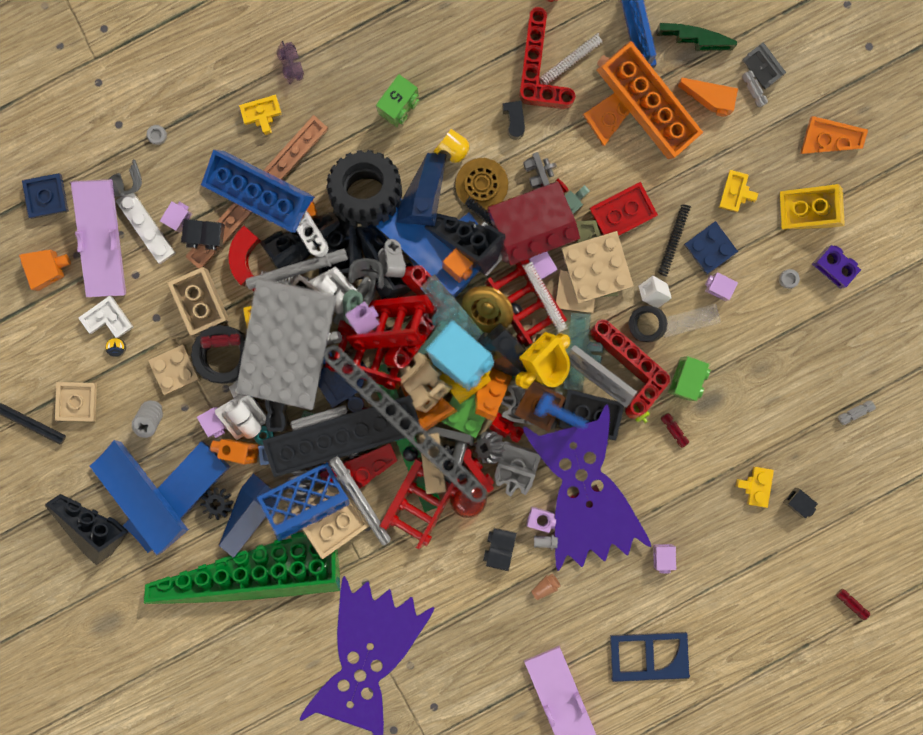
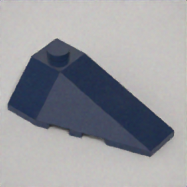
M254 473L240 489L219 544L233 558L267 518L257 497L273 488ZM269 497L263 500L265 506L274 508L277 499Z

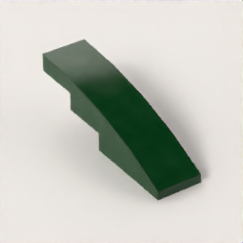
M659 23L657 27V36H676V43H695V51L733 50L737 46L736 40L701 27L676 23Z

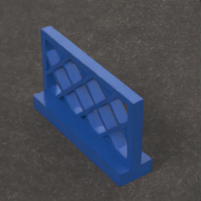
M621 0L630 41H632L651 67H656V51L644 0Z
M548 394L541 396L533 414L539 417L548 413L576 428H585L587 422L550 404L553 397Z
M328 462L257 497L278 541L349 505V499L341 488ZM325 469L328 471L329 477L327 481L317 479L319 472ZM305 479L312 481L310 489L300 488L301 481ZM315 482L325 484L323 494L312 491ZM328 486L337 488L339 494L333 497L325 495ZM287 488L295 490L292 499L282 497L283 490ZM298 491L308 494L305 503L295 500ZM310 496L321 497L319 504L315 506L308 504ZM269 497L277 499L274 508L265 506L263 500ZM280 500L290 502L287 512L277 509ZM293 503L303 506L301 513L297 515L290 513ZM275 512L286 515L284 521L278 525H275L273 521Z

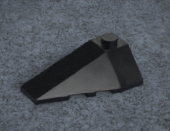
M438 213L435 226H424L426 230L452 251L455 249L459 250L473 263V268L484 275L498 261L506 238L504 233L491 225H477L473 221L464 222L456 217Z
M373 224L368 225V227H357L356 231L365 259H373L380 262L378 252L384 248V244L388 239ZM405 262V267L413 266L410 262L408 264ZM383 276V288L378 287L379 279L376 277V290L381 299L400 298L412 291L404 283L402 277Z
M59 494L45 504V507L81 552L96 566L112 555L128 534V530L111 517L106 518L98 514L99 512L94 509L91 511L82 507L81 503L62 494Z

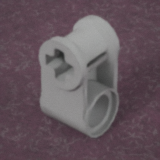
M389 239L385 242L384 248L378 252L383 276L403 277L406 267L401 245L398 241Z

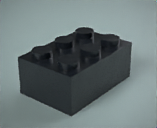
M566 389V399L562 405V410L587 423L597 421L605 405H608L610 416L608 439L616 441L624 406L615 400ZM559 419L558 427L565 429L574 427Z

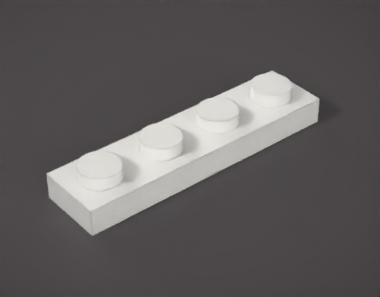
M135 193L123 195L116 200V203L159 264H162L176 254Z

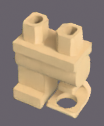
M417 353L413 357L415 365L413 367L407 365L399 369L402 376L401 383L409 395H411L414 401L412 404L415 409L426 413L452 389V386L439 378L442 373L434 366L430 359L422 353ZM428 384L434 387L432 391L429 388Z

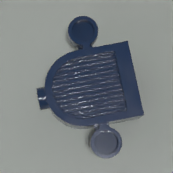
M361 361L360 366L366 367L364 362ZM326 367L321 369L318 387L332 408L349 400L348 408L350 411L356 412L363 409V400L355 396L358 392L337 372H332ZM358 379L356 382L357 386L362 389L365 380Z

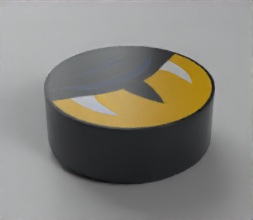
M111 338L107 341L105 349L110 356L120 357L126 351V344L120 338Z

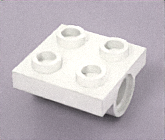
M336 267L309 281L323 293L336 295L334 306L336 314L343 312L342 300L345 293L351 289L356 290Z
M241 394L215 410V414L236 440L243 436L247 439L255 437L261 431V425L266 423L267 415L253 396Z

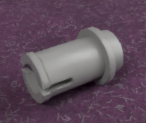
M535 535L534 548H551L553 550V548H557L558 537H554V535Z

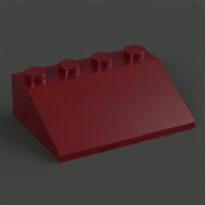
M558 181L487 207L492 226L506 236L501 256L503 262L509 265L580 239L576 220Z

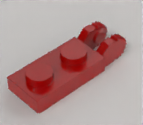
M467 447L463 461L486 491H492L494 489L492 485L495 483L489 474L484 475L481 471L483 466L477 458L472 459V451Z

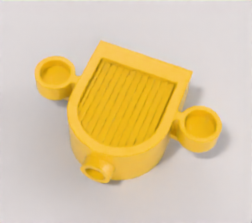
M544 332L519 357L527 372L518 373L515 380L516 385L526 389L535 381L548 387L560 386L567 378L570 370V359L565 350L570 345V337L562 333L553 335Z

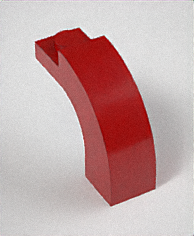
M243 226L237 232L229 248L231 272L237 282L243 287L246 286V279L254 276L249 268V256L252 250L261 242L246 226Z

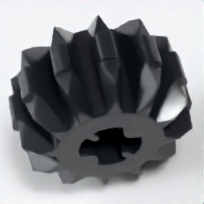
M215 487L213 491L207 490L208 496H202V499L206 502L200 504L201 507H206L203 514L210 512L209 519H212L214 515L216 520H220L221 516L226 518L228 516L227 512H232L233 510L228 506L234 504L233 500L228 501V498L232 496L231 493L225 496L226 489L223 488L219 492L218 487ZM214 501H217V502L220 501V502H221V506H218V508H216L217 505L214 506L213 502H214Z

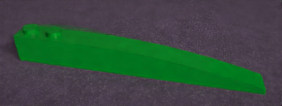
M298 532L292 534L290 539L280 541L277 539L271 544L265 546L262 544L256 546V549L239 552L234 558L230 555L215 560V563L203 564L198 566L197 569L180 572L179 575L168 576L145 584L144 604L227 602L340 591L338 549L324 559H321L305 533Z

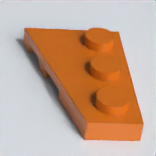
M491 368L489 373L491 381L475 394V413L494 421L512 376Z

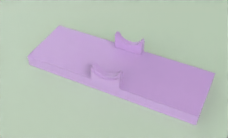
M112 180L72 181L71 187L77 231L75 232L78 242L77 252H80L86 297L125 295L126 288Z
M560 646L524 660L554 734L596 735Z

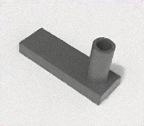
M435 426L426 431L428 434L439 433L441 439L456 442L452 457L461 465L467 445L473 446L475 440L472 435Z

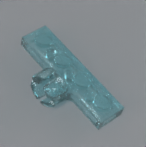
M435 274L429 277L421 289L437 308V312L432 317L433 326H436L439 322L440 324L436 330L442 332L451 321H454L477 341L483 332Z
M571 313L570 345L567 349V354L576 345L601 364L602 356L592 355V352L603 353V345L599 342L589 341L591 314ZM570 365L568 376L564 380L563 389L583 391L585 376Z

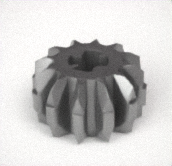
M488 431L476 437L477 442L474 444L476 450L474 452L478 453L477 459L482 460L485 464H495L504 458L502 453L506 452L503 448L506 443L502 442L503 436L498 435L497 432Z

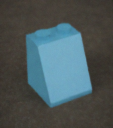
M451 321L426 349L434 366L468 391L479 384L483 374L489 372L494 363L492 355L454 321Z

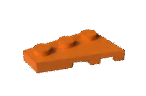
M613 93L585 112L583 116L601 144L605 146L630 112L616 94Z
M811 116L800 154L863 149L868 129Z
M401 383L400 387L404 395L408 396L409 393L405 390L404 385ZM442 397L426 413L417 409L416 412L421 427L427 431L457 412V410Z

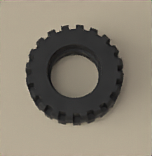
M357 150V153L354 154L350 152L345 154L346 157L344 159L341 157L336 161L337 165L331 167V174L327 176L328 184L326 186L331 206L335 214L341 217V220L344 222L350 221V224L353 226L361 224L362 227H368L369 224H373V226L379 225L378 222L389 220L388 216H393L396 213V207L398 208L401 204L402 186L400 174L389 157L384 159V154L377 152V154H374L373 150H367V152ZM360 179H374L383 185L376 195L367 199L354 198L347 193L349 187Z

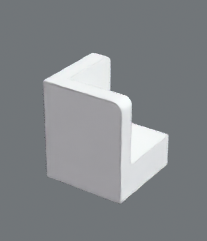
M651 276L639 285L642 301L653 307L659 308L671 299L667 283L654 276Z

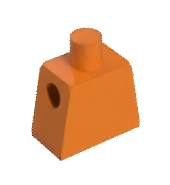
M53 250L19 255L30 289L40 291L64 277L62 268L71 265L67 254L58 257L56 251Z
M221 439L220 442L212 441L210 450L211 452L218 453V459L240 464L257 463L258 446L260 444L234 439Z

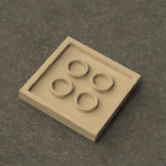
M617 231L561 248L577 303L634 287Z
M340 480L338 482L349 499V505L302 529L321 559H324L369 527V524ZM325 486L317 492L323 494ZM328 486L325 495L333 497L339 494L337 488ZM311 495L308 504L314 506L319 504L321 497ZM297 505L290 512L297 515L302 512L303 506Z

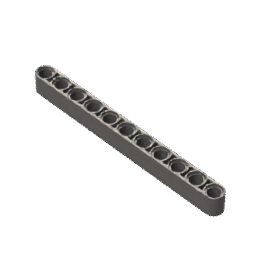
M331 346L326 349L324 354L326 362L468 499L474 502L484 500L486 489L340 348ZM331 351L339 353V358L336 361L329 360L328 354ZM351 365L354 370L351 374L346 375L342 372L343 366ZM360 378L366 379L368 382L367 387L359 388L356 384L357 380ZM373 392H379L382 395L380 402H373L371 400ZM391 405L396 408L394 416H388L385 413L387 406ZM402 419L409 420L411 425L408 430L401 429L399 423ZM416 433L424 435L425 440L422 444L414 441ZM431 446H435L439 450V454L435 458L428 454ZM445 460H450L453 463L451 471L443 469V462ZM459 474L467 476L466 484L460 485L457 482ZM475 487L481 490V496L478 499L473 498L471 494Z

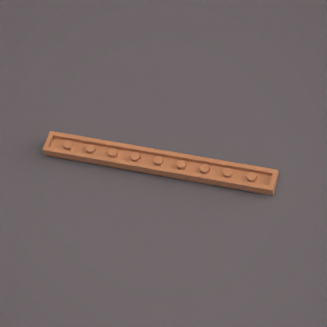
M313 115L263 171L283 180L329 130L328 127ZM236 203L230 206L217 221L225 225L223 245L253 212ZM198 246V249H191L185 257L200 269L211 260L220 248H217V251L206 250L205 246Z

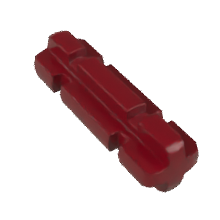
M228 334L215 335L212 338L210 336L201 337L202 348H211L212 345L213 347L229 346V344L232 346L240 344L239 334H230V336Z
M664 414L661 417V421L667 425L666 428L673 438L677 439L678 445L682 448L688 445L689 440L686 436H683L684 433L678 424L673 421L671 414Z
M841 589L836 594L837 598L856 613L859 618L864 621L868 619L870 612L863 608L846 590Z

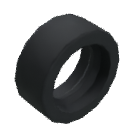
M642 306L633 311L628 325L634 338L643 342H653L663 337L667 331L668 322L666 315L659 308ZM644 313H653L658 318L659 327L652 335H644L638 329V319Z

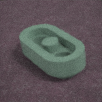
M354 289L347 291L342 300L344 321L350 326L352 325L345 314L363 303L362 294Z

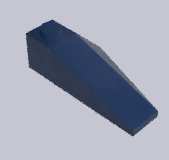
M426 154L401 200L397 223L435 226L446 154Z

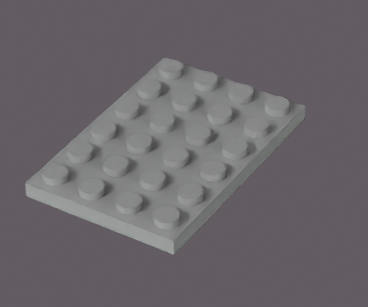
M258 278L236 393L313 410L336 295Z

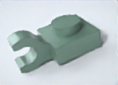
M585 185L575 195L571 190L565 195L573 214L583 206L580 200L590 191Z

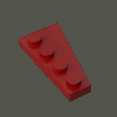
M387 443L342 463L346 469L350 470L349 474L360 489L396 463L398 459L391 443ZM321 471L319 473L321 479L327 481L329 477L328 471Z

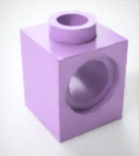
M171 201L160 221L181 233L183 219H190L192 213L187 211L189 207L180 201L178 204Z
M548 252L529 259V262H533L531 265H534L541 280L558 270Z
M717 272L713 276L710 275L705 283V286H707L705 291L724 301H728L738 282Z
M365 301L345 314L358 334L368 333L380 325L376 319L379 315L373 306L369 308Z
M213 407L197 417L208 437L214 436L217 438L225 433V425L215 414V410L218 407Z
M531 506L526 525L527 527L550 533V529H554L557 519H555L553 512ZM540 515L547 517V522L544 525L537 523V518Z
M673 544L653 545L654 568L659 570V573L664 574L671 573V570H676V547Z

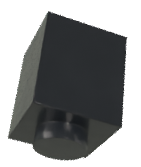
M794 488L783 501L795 513L805 519L815 513V507L818 505L817 502L799 488Z

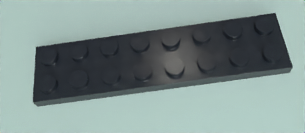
M411 395L395 399L394 401L420 425L416 409L412 404ZM389 405L385 408V413L388 416H394L396 408ZM372 406L305 428L262 440L275 478L330 461L336 456L341 458L405 437ZM402 419L399 423L403 430H408L411 425L407 419Z

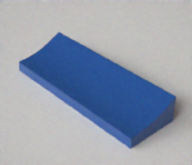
M213 150L201 183L203 187L290 232H296L304 213L315 198V196L221 150Z
M396 207V213L393 216L389 215V220L385 222L380 221L378 222L379 225L375 227L388 239L398 241L401 245V250L417 265L422 266L446 291L456 298L479 271L473 268V273L467 280L463 279L460 283L457 282L442 268L443 261L453 251L426 230L425 225L397 223L399 207Z
M113 440L101 456L90 465V468L156 555L164 552L189 530L122 442Z
M201 441L157 489L182 520L199 502L202 496L207 493L206 491L211 489L231 466L223 459H218L217 453L211 452L210 447L204 441ZM129 519L123 526L137 539L147 553L152 552L151 547Z

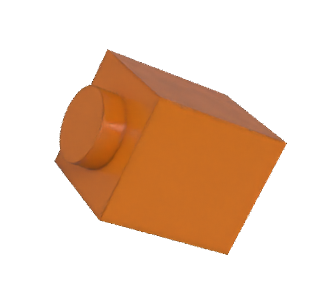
M457 249L442 263V268L459 283L463 279L467 280L473 273V263Z

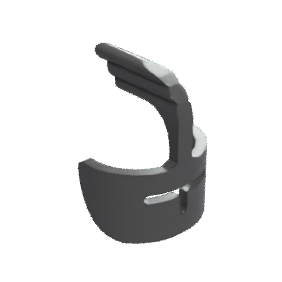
M135 159L132 160L133 165L129 169L133 181L131 189L125 191L120 173H116L108 179L113 182L114 198L135 193L142 186V177Z
M359 259L350 266L349 282L353 283L362 276L370 277V289L364 298L365 303L369 306L376 293V277L379 279L378 287L383 288L384 286L382 265L373 259Z

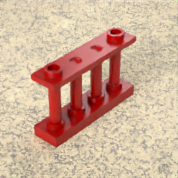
M528 259L515 263L517 265L516 269L495 283L491 277L484 283L487 287L499 291L501 287L515 278L524 276L527 285L508 296V300L512 304L529 292H534L538 299L535 303L516 315L513 312L511 325L517 333V340L522 345L524 344L525 347L533 343L530 337L554 322L551 321L549 313L547 318L527 331L519 322L540 308L546 309L542 305V299L537 294L538 291H535L536 289L532 286V280H529L530 278L526 275L527 272L522 267L530 263ZM552 297V303H555L553 306H556V308H558V314H561V319H564L562 322H566V317L564 316L561 309Z
M427 295L373 300L368 307L373 306L379 315L376 319H379L378 322L380 324L377 326L375 333L347 335L346 338L355 350L424 344V339L418 332L422 314L433 313L434 306ZM414 315L410 329L401 330L404 317ZM396 317L393 330L384 332L387 319Z
M340 320L338 332L342 335V340L338 348L344 352L348 343L347 335L358 333L352 326ZM371 330L368 333H375V330ZM391 347L378 348L371 369L360 366L365 349L357 350L353 362L375 383L391 390L400 389L402 378L397 377L400 368H391L390 374L378 371L385 351H388ZM336 352L334 357L328 356L329 360L336 361L339 358V353ZM325 362L326 368H328L332 372H336L327 362ZM345 365L342 368V372L348 375L354 370L351 365Z
M419 457L415 459L380 524L385 530L391 526H396L420 540L416 546L417 549L428 546L432 539L430 534L450 497H454L459 490L452 482L450 484L445 481L447 491L442 500L431 494H426V491L415 483L418 476L424 477L422 458ZM409 493H415L438 507L433 517L408 503L407 497ZM406 510L428 523L424 534L401 521L397 516L399 511Z

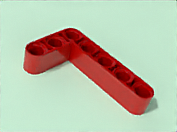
M535 7L531 10L529 16L519 97L527 105L569 109L576 98L574 90L568 87L539 84L547 13L543 8ZM539 15L543 20L537 22L533 17ZM537 34L540 36V39L535 41L530 36ZM536 53L538 58L532 60L528 57V54ZM532 71L536 76L530 79L526 76V73ZM530 90L533 92V96L526 97L523 92ZM548 92L552 95V99L546 100L542 94ZM568 95L571 101L564 102L561 96Z
M422 266L406 267L402 280L417 296L427 295L434 306L433 313H429V318L428 314H422L419 323V333L425 341L449 308L451 297ZM413 317L411 318V320L409 321V323L406 325V327L404 328V330L410 329V326H411V322H412ZM422 344L408 345V347H391L384 357L386 366L389 368L406 367Z
M603 319L599 320L590 329L591 337L644 383L637 391L631 403L625 407L626 415L631 419H636L648 411L668 386L670 376L610 322ZM597 327H601L604 330V334H601ZM612 339L618 342V346L612 343ZM627 352L632 354L633 359L628 358ZM641 364L647 367V372L643 371ZM656 377L661 379V384L657 383ZM645 391L650 393V399L645 396ZM633 405L639 408V413L634 411Z

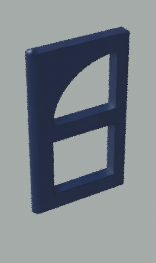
M687 632L610 635L612 682L689 679ZM679 639L678 650L672 661L665 667L655 670L653 640ZM645 641L646 670L620 671L619 642Z

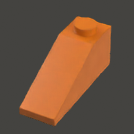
M682 77L677 85L679 88L709 111L715 112L717 116L727 117V115L734 111L738 88Z

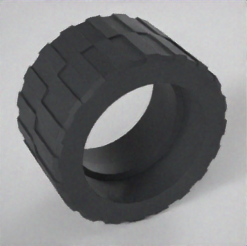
M223 325L211 326L203 330L196 337L192 345V364L196 372L202 378L212 383L230 384L238 381L247 335L236 328ZM228 334L230 336V334H239L240 360L238 365L227 373L214 371L207 362L206 354L208 348H202L201 337L210 336L212 338L215 335Z

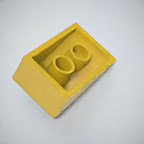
M839 184L780 191L782 230L845 226L843 188Z

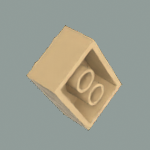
M202 267L167 282L190 336L197 337L203 330L211 326L224 325L230 322L208 269Z

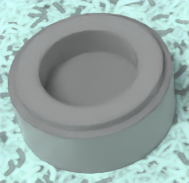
M153 125L147 130V139L154 145H161L167 139V132L163 127Z
M792 269L783 271L779 276L780 285L786 289L796 287L800 281L799 274Z

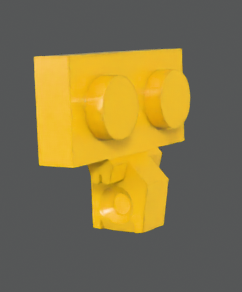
M276 95L239 105L244 124L256 123L257 127L261 126L264 135L272 133L269 124L273 122L272 117L282 115Z
M729 170L719 208L737 213L741 203L757 201L759 193L749 191L750 187L746 186L748 174Z
M753 466L752 477L748 476L747 481L736 480L735 487L746 489L745 493L749 494L748 505L768 508L774 470Z

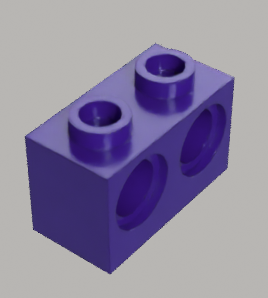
M830 245L821 252L812 265L840 289L846 288L861 269L855 260L847 258L843 254L844 252L836 245ZM828 255L833 257L834 261L832 264L827 261ZM843 267L848 270L847 276H844L841 272Z

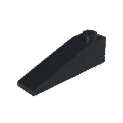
M333 209V214L338 218L340 224L328 235V238H325L328 245V253L345 249L348 260L332 264V267L328 265L319 268V275L336 267L349 281L351 264L356 260L363 259L361 243L356 231L358 225L353 226L350 224V221L344 222L340 216L335 214ZM364 276L359 277L356 280L364 279Z
M332 212L312 219L324 239L340 224V221ZM312 227L305 230L306 237H310L313 234L314 230ZM281 230L259 242L276 269L305 261L311 254L297 230L296 232L287 231L285 233ZM316 240L312 241L313 243H315L316 247L319 246Z
M501 323L479 343L492 355L494 360L493 367L514 377L520 372H527L519 358L527 349Z

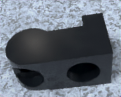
M522 101L502 103L503 115L508 114L509 118L508 135L513 140H519L525 132Z

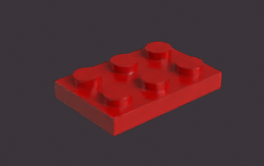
M641 181L589 208L602 235L617 231L618 236L658 216Z

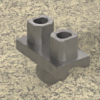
M538 152L533 153L531 158L523 161L526 172L536 169L538 174L529 178L532 189L548 185L549 181L545 172L551 178L554 176L553 169L557 167L556 163L550 164L548 158L543 159L545 165L543 167Z

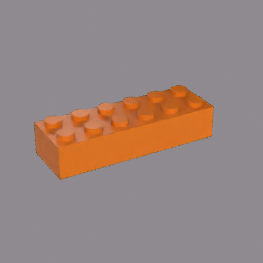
M632 41L625 44L596 69L667 159L675 158L703 133Z

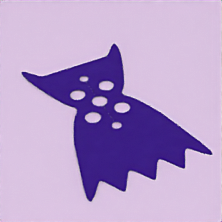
M607 404L599 419L587 423L585 428L571 427L539 436L529 428L523 427L524 433L533 448L551 471L562 479L555 511V519H557L555 537H558L557 548H555L557 571L561 569L567 555L583 567L589 550H592L603 561H606L612 544L616 545L627 556L629 555L634 538L651 547V542L626 497L616 484L601 471L609 433L610 416ZM575 442L577 448L575 450L571 449L570 443ZM587 452H593L596 455L594 463L588 464L584 461V455ZM564 458L571 461L572 465L568 470H562L559 466L560 461ZM584 469L587 472L586 480L579 481L576 479L575 474L577 470ZM595 480H600L603 483L604 487L599 492L591 488V484ZM575 486L579 489V495L576 498L568 496L567 490L569 487ZM587 501L593 502L591 508L586 507Z
M344 576L340 590L337 627L338 654L342 669L333 675L313 697L301 714L300 721L314 713H319L371 731L373 735H383V702L379 681L386 677L405 657L430 619L434 607L427 609L420 615H416L413 597H410L396 608L390 589L378 599L373 600L369 582H366L356 592L352 593L349 583ZM368 643H372L374 645V648L372 650L367 649ZM350 652L358 653L359 661L352 664L348 661L347 656ZM374 660H380L383 664L382 669L378 672L371 669V663ZM357 670L365 671L366 678L364 681L359 682L355 679L354 673ZM345 679L349 682L350 687L347 691H340L338 689V682ZM364 688L372 689L373 696L371 699L366 700L361 696V691ZM348 701H352L354 703L353 708L347 707Z

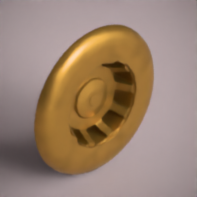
M476 158L465 163L459 170L455 182L457 195L464 204L468 197L471 196L485 210H488V206L502 202L506 197L509 186L505 170L496 161L488 158Z
M487 286L474 287L466 292L462 299L461 309L464 318L473 328L480 332L490 333L500 323L505 328H508L512 322L513 308L510 301L503 293Z

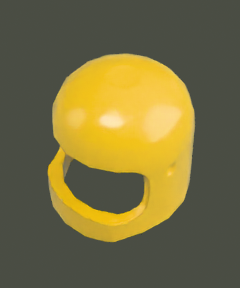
M450 129L433 152L438 155L441 150H445L451 155L449 161L459 163L467 155L470 145L467 139L453 129Z

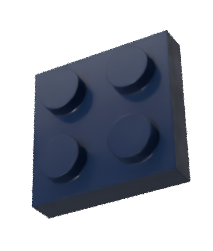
M57 173L22 180L28 217L30 219L69 212L62 174Z
M716 221L684 244L706 275L738 252Z

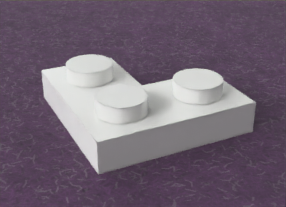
M108 296L79 317V320L89 334L94 333L106 324L114 336L119 338L133 328V325L112 296Z

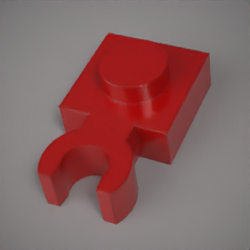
M499 412L489 427L490 430L497 432V434L504 438L507 435L510 436L511 440L516 443L520 441L524 433L523 428L513 426L514 422L502 417V414Z

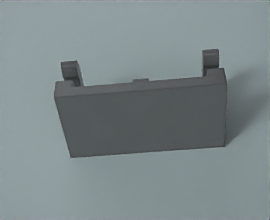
M764 42L742 59L748 69L753 71L755 78L764 90L786 74V71Z

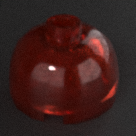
M465 479L459 482V484L464 485L466 484L467 480ZM478 487L472 490V497L478 499L481 496V490ZM458 490L454 497H450L449 503L457 515L463 518H473L484 511L487 504V494L481 502H474Z

